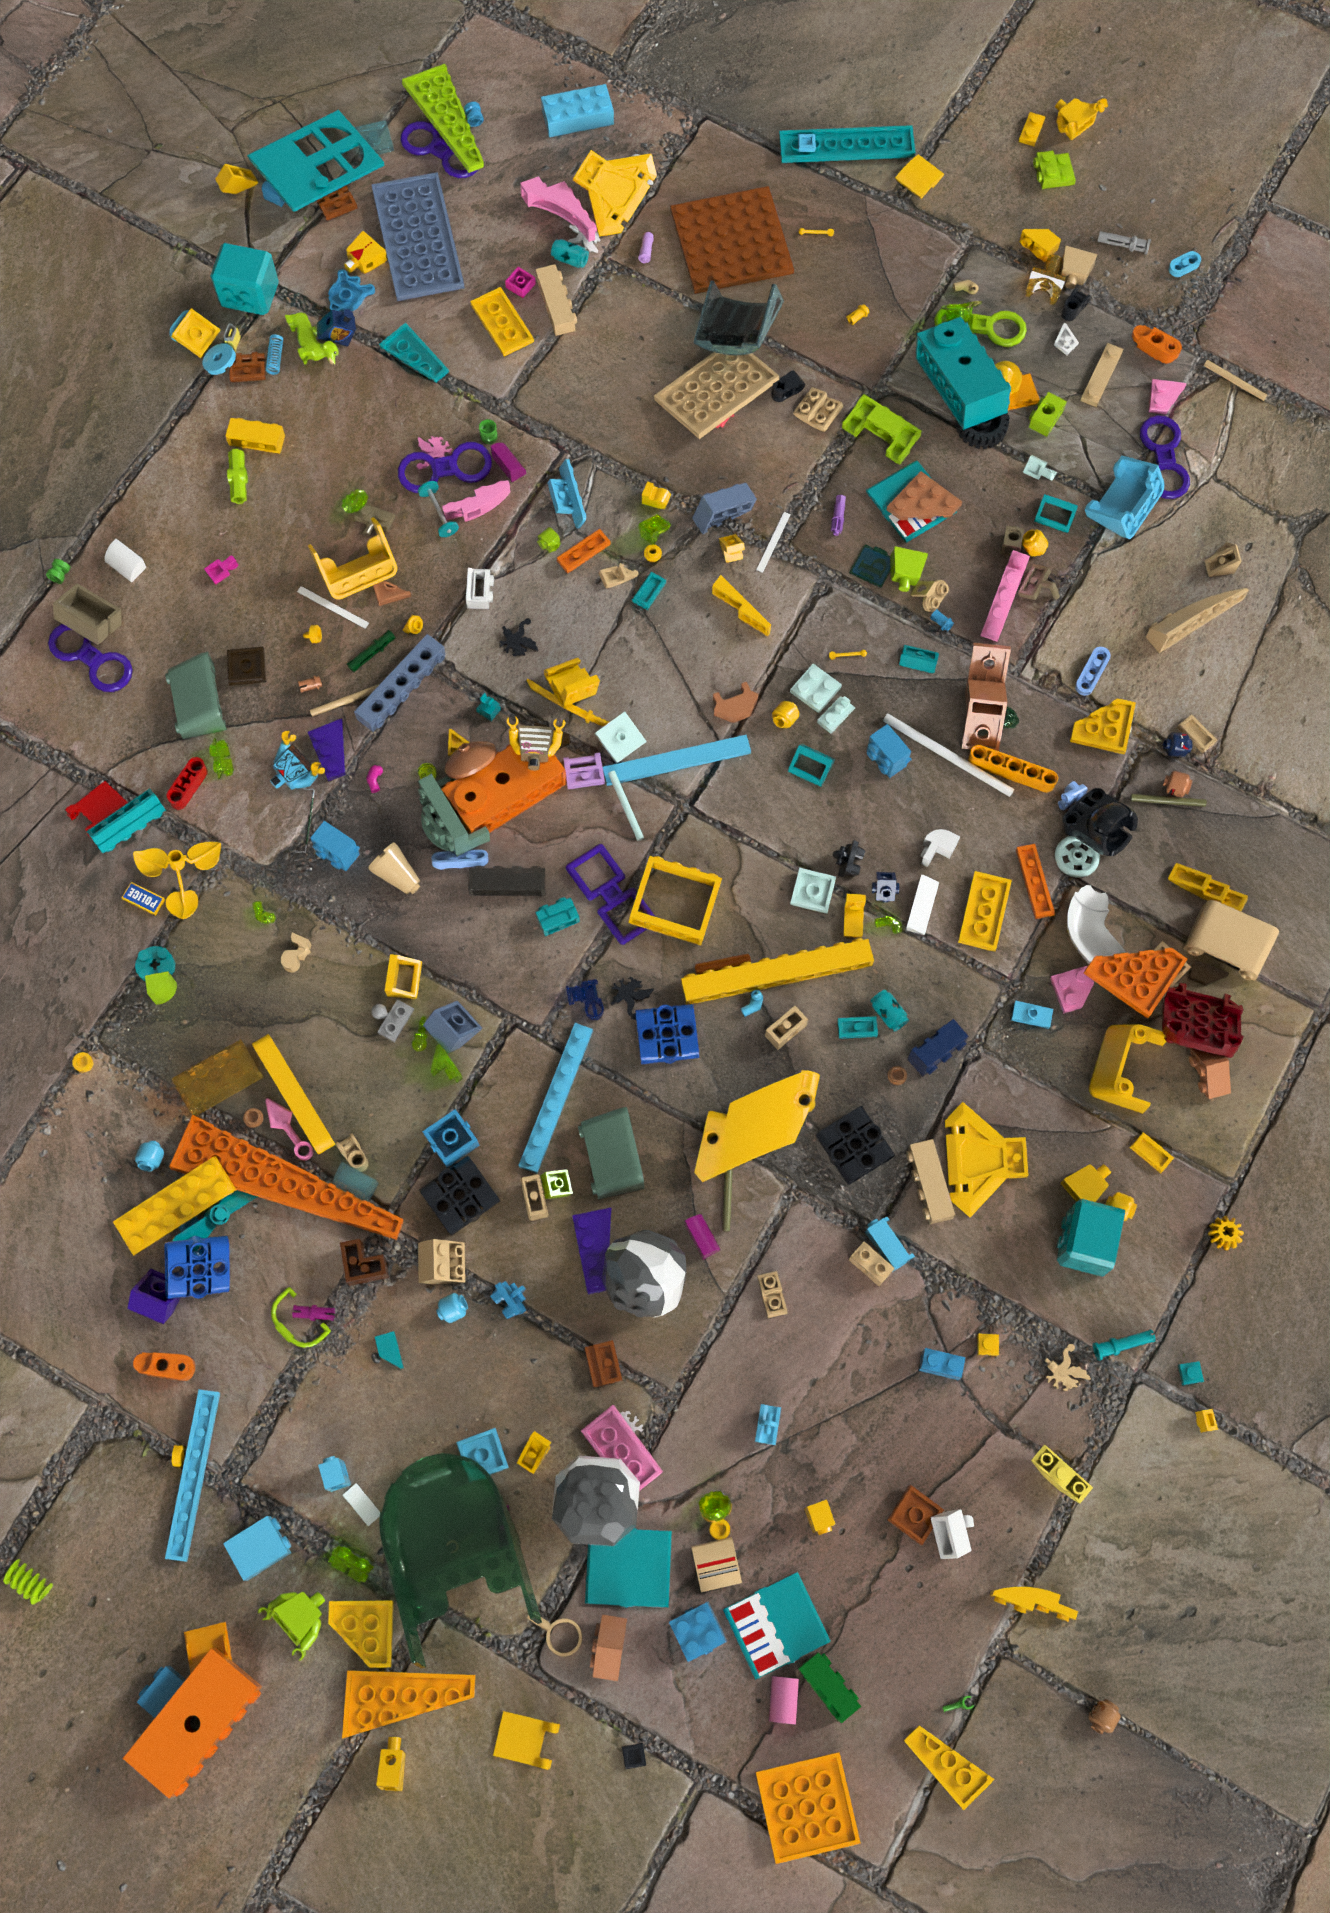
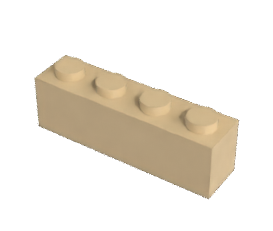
M556 264L536 269V280L555 336L575 331L577 317L571 311L573 309L571 300L566 297L568 292L566 285H562L563 277L561 271L557 270Z
M933 1139L911 1144L908 1151H906L908 1162H912L913 1165L912 1177L914 1182H918L919 1189H917L919 1200H923L924 1203L923 1215L925 1220H929V1224L953 1219L955 1212Z

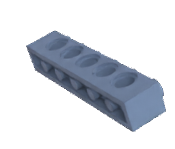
M427 634L354 711L356 719L372 732L377 728L379 729L384 724L385 719L389 715L394 714L397 706L407 700L409 693L420 686L422 679L432 673L436 664L444 660L446 655L444 646ZM426 656L430 657V658L427 659V660H423V659H422L423 657H426ZM413 669H417V670H418V671L415 672V673H411V672H410V671L413 670ZM401 682H405L403 686L398 685ZM388 695H393L391 699L386 698ZM376 708H381L379 712H374Z

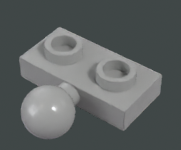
M398 999L390 1012H387L386 1007L382 1004L374 1005L371 1010L372 1016L376 1019H385L378 1030V1034L395 1043L412 1015L414 1008Z

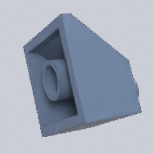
M458 1001L434 1010L423 1025L447 1053L461 1048L482 1029Z

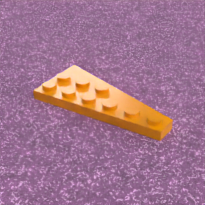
M347 1670L342 1739L474 1698L476 1675Z

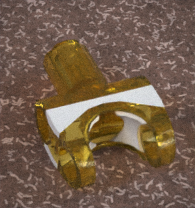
M1049 255L1043 269L1033 267L1027 285L1026 297L1030 298L1034 292L1043 290L1049 294L1050 304H1056L1066 281L1065 276L1058 275L1062 264V258L1059 255Z

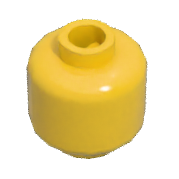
M1031 529L1023 535L1022 546L1028 555L1041 556L1048 547V540L1042 531Z
M789 701L780 702L772 712L774 724L779 728H790L799 718L797 706Z
M1116 1192L1113 1197L1109 1196L1106 1201L1108 1206L1125 1210L1124 1221L1133 1218L1137 1208L1133 1197Z

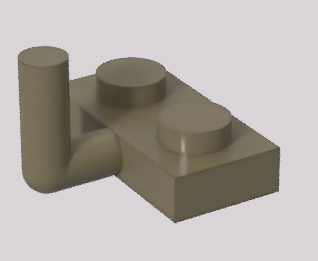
M1033 564L1018 591L1019 597L1036 600L1041 589L1048 588L1053 599H1059L1060 594L1056 584L1046 581L1051 573L1050 568Z

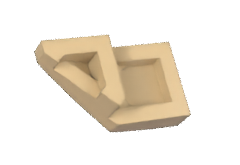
M621 563L619 567L614 566L602 569L599 572L606 589L625 583L639 574L636 570L631 571L625 568Z

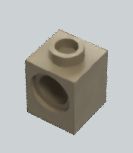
M1006 526L1000 553L1011 555L1013 550L1020 552L1024 529L1017 526Z

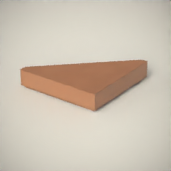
M381 581L373 585L379 606L411 597L409 591L402 590L387 581Z

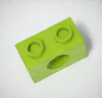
M1048 392L1045 398L1041 397L1037 404L1038 409L1036 411L1033 410L1030 414L1029 420L1031 422L1029 428L1048 437L1062 415L1067 401Z

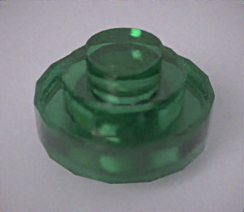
M1007 706L1003 729L1015 728L1019 723L1017 713Z

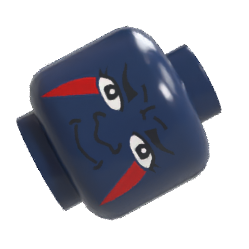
M1172 732L1163 741V748L1167 755L1174 757H1185L1191 752L1193 746L1192 739L1186 733Z

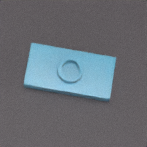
M1015 1001L1011 1021L1049 1029L1053 1009Z

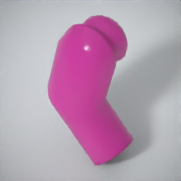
M379 765L370 767L366 777L372 793L380 790L376 779L383 773V768Z

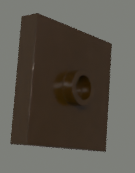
M263 646L227 650L229 686L266 682L265 649Z

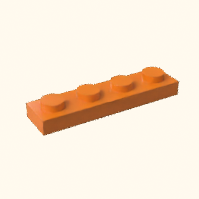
M1030 844L1017 847L1016 853L1035 919L1054 916L1055 911L1036 845Z

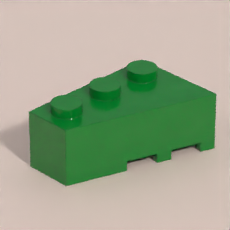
M816 1652L797 1669L837 1722L842 1724L861 1708V1705L857 1702L859 1698L852 1689L848 1690L843 1684L845 1680L841 1674L831 1669L830 1665L832 1663L824 1653L820 1655L819 1652Z

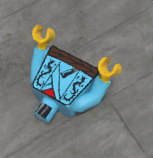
M284 731L281 735L283 741L279 746L273 764L277 775L270 782L276 789L284 783L291 790L310 787L318 777V774H323L325 769H318L321 763L314 762L311 764L294 744L290 745V742L296 740V736L291 735L288 738L290 731Z

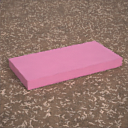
M614 1405L581 1430L599 1457L616 1458L623 1461L640 1482L639 1491L663 1473V1470Z

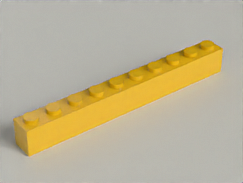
M857 938L852 940L851 943L844 944V942H838L832 947L820 946L813 951L801 950L794 955L782 954L775 959L763 958L759 962L752 964L751 962H744L737 967L725 966L718 971L706 970L703 974L699 975L688 974L681 978V987L685 1004H696L748 993L754 990H762L870 967L873 965L874 958L869 939Z

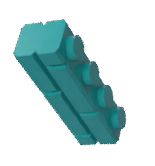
M149 788L86 832L102 853L110 852L120 841L128 840L136 830L144 829L152 819L160 818L166 809Z

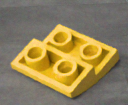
M918 154L898 173L895 179L922 199L931 187L934 188L944 176V173Z

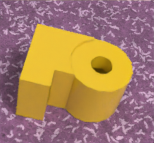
M647 481L642 493V504L665 509L671 493L664 488L655 487L654 483Z

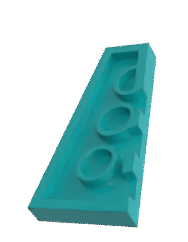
M406 322L379 344L382 349L435 383L449 373L448 368Z

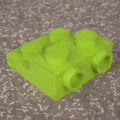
M1053 150L1037 152L1036 158L1033 159L1034 169H1037L1038 183L1040 182L1042 189L1075 185L1076 179L1069 153L1054 155Z

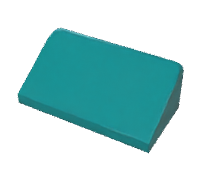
M904 645L899 665L933 674L935 673L939 653Z

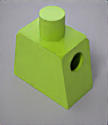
M894 547L890 554L891 580L899 582L900 591L908 592L910 585L915 586L917 584L928 553Z

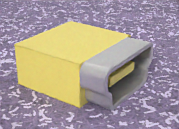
M228 324L224 334V342L236 351L241 337L238 328L233 326V324Z

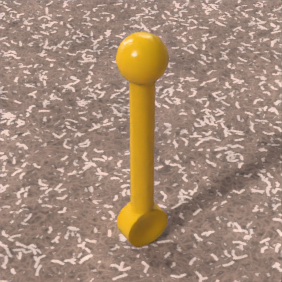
M800 228L798 231L800 235L811 233L833 236L834 234L833 229L826 231Z
M861 650L860 652L835 653L832 651L829 653V658L833 660L836 657L857 655L865 657L867 651Z

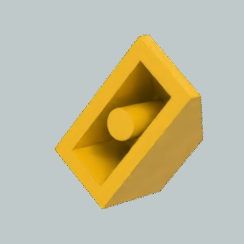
M224 164L215 178L220 190L231 194H238L258 184V180L251 170L229 164Z

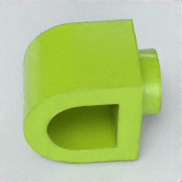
M548 527L537 536L538 545L549 553L556 551L561 545L559 535L551 527Z

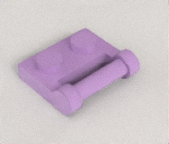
M600 753L571 759L569 757L563 758L568 789L605 784ZM596 763L593 766L570 768V766Z

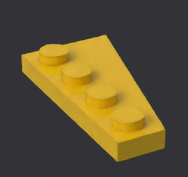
M920 1725L903 1740L962 1810H965L995 1780Z

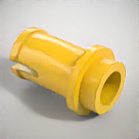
M865 304L859 305L846 318L851 325H854L861 318L868 316L869 309Z

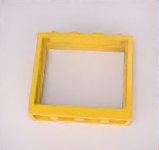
M649 856L628 923L701 946L722 878L714 873L707 874L694 867L682 866L678 862L665 861L659 856ZM652 868L713 887L700 931L638 912Z

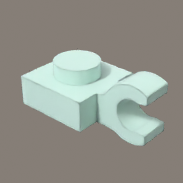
M1033 455L1030 456L1023 473L1038 480L1041 475L1049 480H1053L1057 472L1045 468L1047 462Z

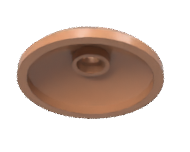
M486 741L462 744L446 762L444 769L446 775L449 778L459 779L482 770L495 758L497 754L495 745Z

